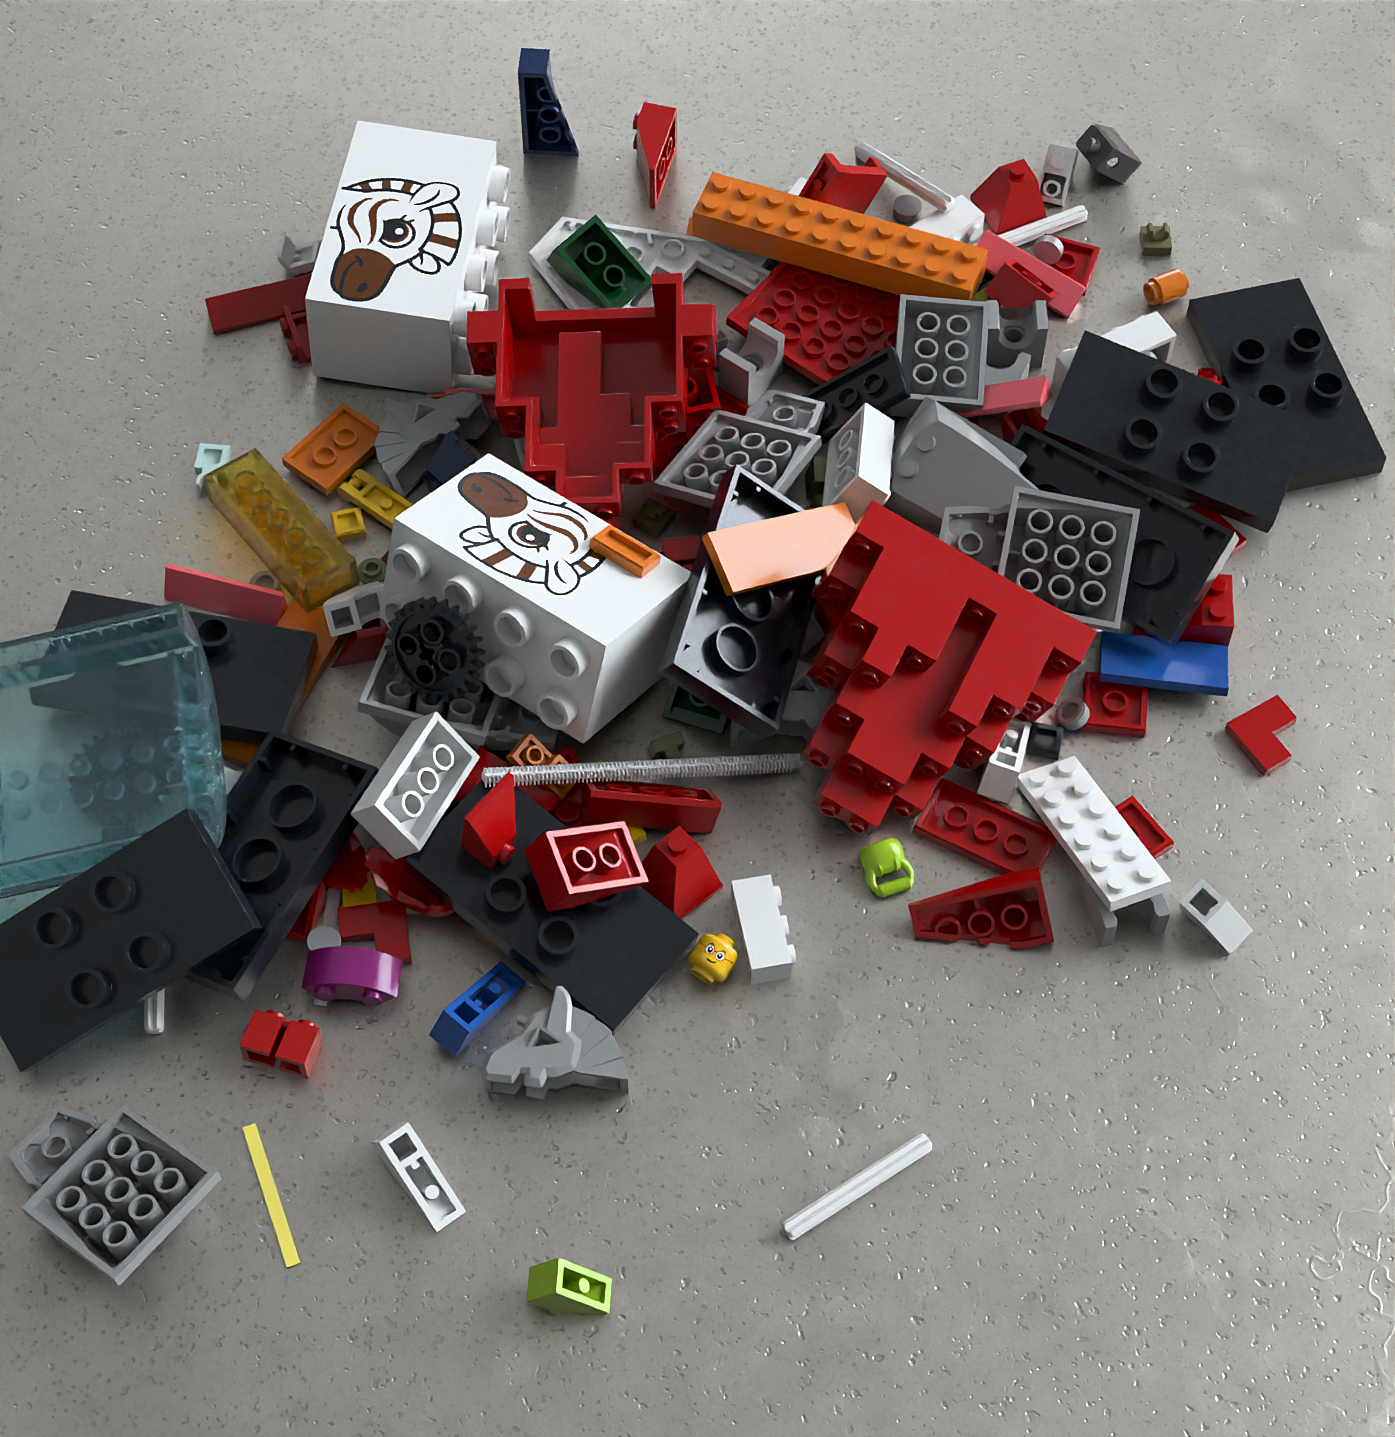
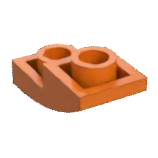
M532 733L524 734L506 757L515 767L549 766L553 764L569 765L560 754L552 755ZM562 779L560 784H558V780H556V784H554V780H552V784H550V780H548V784L544 780L543 786L560 796V800H563L575 783L574 779H572V783H570V779H568V783L564 779V784H562Z

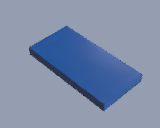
M1102 631L1100 638L1099 681L1227 697L1229 690L1228 646L1178 640L1173 648L1154 637Z

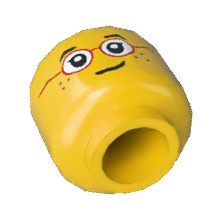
M720 932L716 936L711 934L703 935L688 956V961L691 965L690 972L699 980L709 985H712L713 982H723L738 962V954L733 948L735 942Z

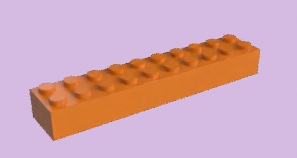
M712 172L693 210L692 236L897 295L904 294L973 301L986 269L988 249Z

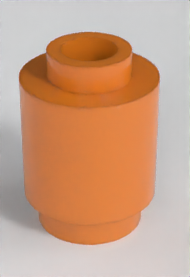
M1173 269L1150 278L1148 283H1145L1143 286L1144 296L1150 305L1157 304L1161 306L1184 297L1187 294L1189 281L1184 273H1181L1178 269Z

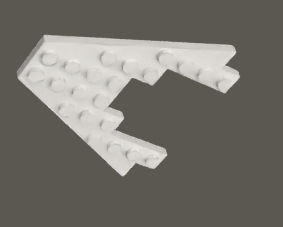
M561 217L529 252V260L569 310L601 309L568 285L546 261L557 246L588 221ZM604 223L650 277L651 274L682 273L684 282L698 268L749 295L771 273L765 269L773 260L768 257L690 235ZM633 299L623 308H633L629 305L633 301Z

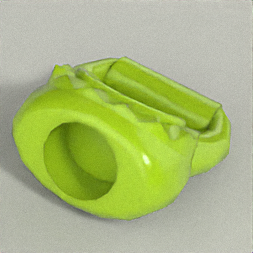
M897 839L881 840L860 850L859 858L865 871V878L868 887L875 895L884 898L911 889L914 883V871L910 862L905 858L903 847ZM899 869H902L906 874L905 877L876 885L877 877L893 871L897 872Z

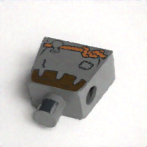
M1093 123L1075 144L1095 170L1122 184L1142 164L1112 127ZM1118 158V162L1116 163L1110 159Z

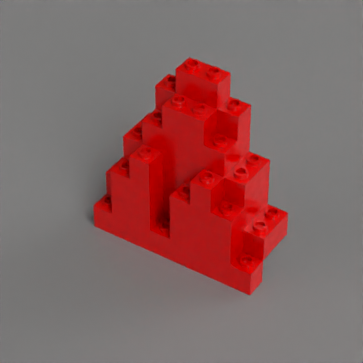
M682 273L651 274L654 307L536 311L530 278L499 279L498 310L467 311L466 344L474 375L489 377L496 374L495 409L502 437H509L511 439L525 437L524 473L526 476L547 488L555 486V493L601 520L621 517V499H624V484L640 486L644 483H653L657 433L672 435L677 432H686L688 368L704 370L709 367H716V352H718L716 305H713V303L686 304Z
M872 500L862 512L845 545L828 564L812 594V597L818 599L822 606L839 612L806 675L813 678L817 685L834 690L801 752V755L808 758L807 760L811 765L829 770L812 803L818 806L824 815L831 818L837 817L846 822L852 831L868 836L879 827L889 806L893 807V811L899 816L914 819L924 810L939 778L951 768L953 762L960 768L974 771L995 753L1010 721L1014 717L1022 722L1032 724V722H1035L1054 706L1069 674L1082 663L1097 631Z

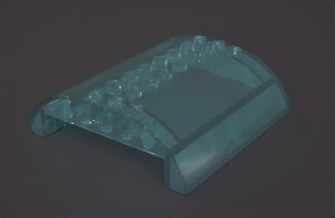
M182 601L0 643V899L62 886L186 808L195 809L217 849L220 847L226 827L227 799L218 710L205 652L193 620Z

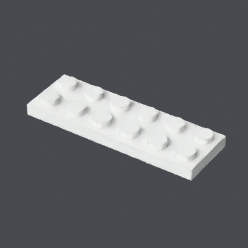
M1075 756L1019 774L1016 785L1110 912L1171 890V880Z

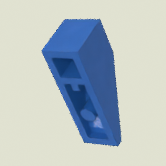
M500 961L442 1011L429 1036L454 1057L457 1056L477 1038L525 986L526 981Z

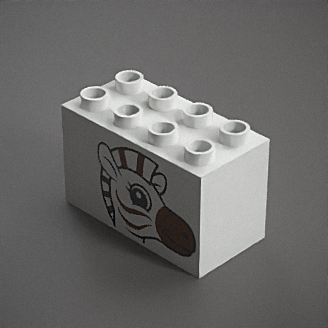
M357 121L305 297L313 376L429 394L444 393V388H455L458 374L472 376L473 368L466 344L467 311H488V295L479 294V292H483L485 285H495L499 268V251L490 250V247H494L496 241H506L510 223V208L497 206V202H506L510 181V168L496 166V141Z
M488 453L394 518L379 618L383 619L389 626L388 622L396 618L394 614L396 611L402 609L403 605L421 597L427 600L432 596H436L438 602L446 598L448 599L449 609L458 604V615L463 616L468 613L470 615L466 622L468 626L474 624L478 626L473 632L474 636L483 637V640L477 643L478 648L486 651L485 654L478 657L479 660L485 663L484 667L477 670L481 674L479 680L486 683L495 694L501 697H509L538 715L548 727L562 730L584 744L663 677L658 672L691 572L661 555L660 564L644 577L639 578L589 548L590 539L610 524Z

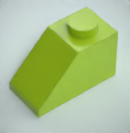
M556 1258L529 1267L526 1302L552 1312L605 1315L609 1313L612 1278L562 1258Z

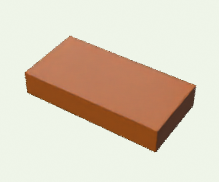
M608 525L590 539L589 548L639 578L644 577L660 564V554L611 525Z

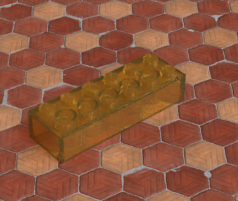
M256 448L203 476L209 501L306 613L322 606L330 598L360 584L355 558Z

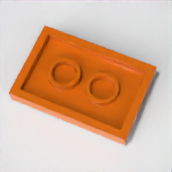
M342 403L282 457L283 466L328 496L376 452L374 445L379 433V426L345 403Z

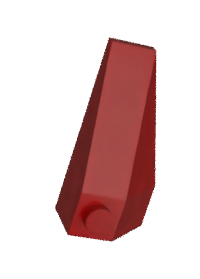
M1039 867L1006 873L908 904L914 934L918 938L946 941L967 940L976 941L978 944L1010 945L1012 948L1021 949L1054 942Z

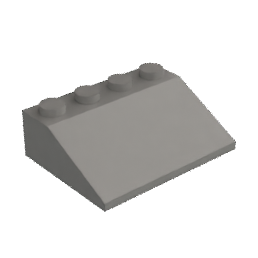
M900 295L895 349L897 350L911 397L891 407L890 416L912 417L926 396L955 413L983 408L990 302Z

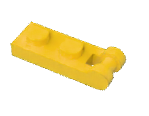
M357 469L351 475L352 479L348 483L343 482L337 488V493L343 500L351 501L390 529H393L394 518L414 505L362 469Z

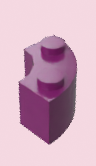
M336 946L315 949L308 952L301 988L314 994V997L321 1001L353 999L362 1001L367 1005L378 1006L397 997L403 960L386 953L365 948Z

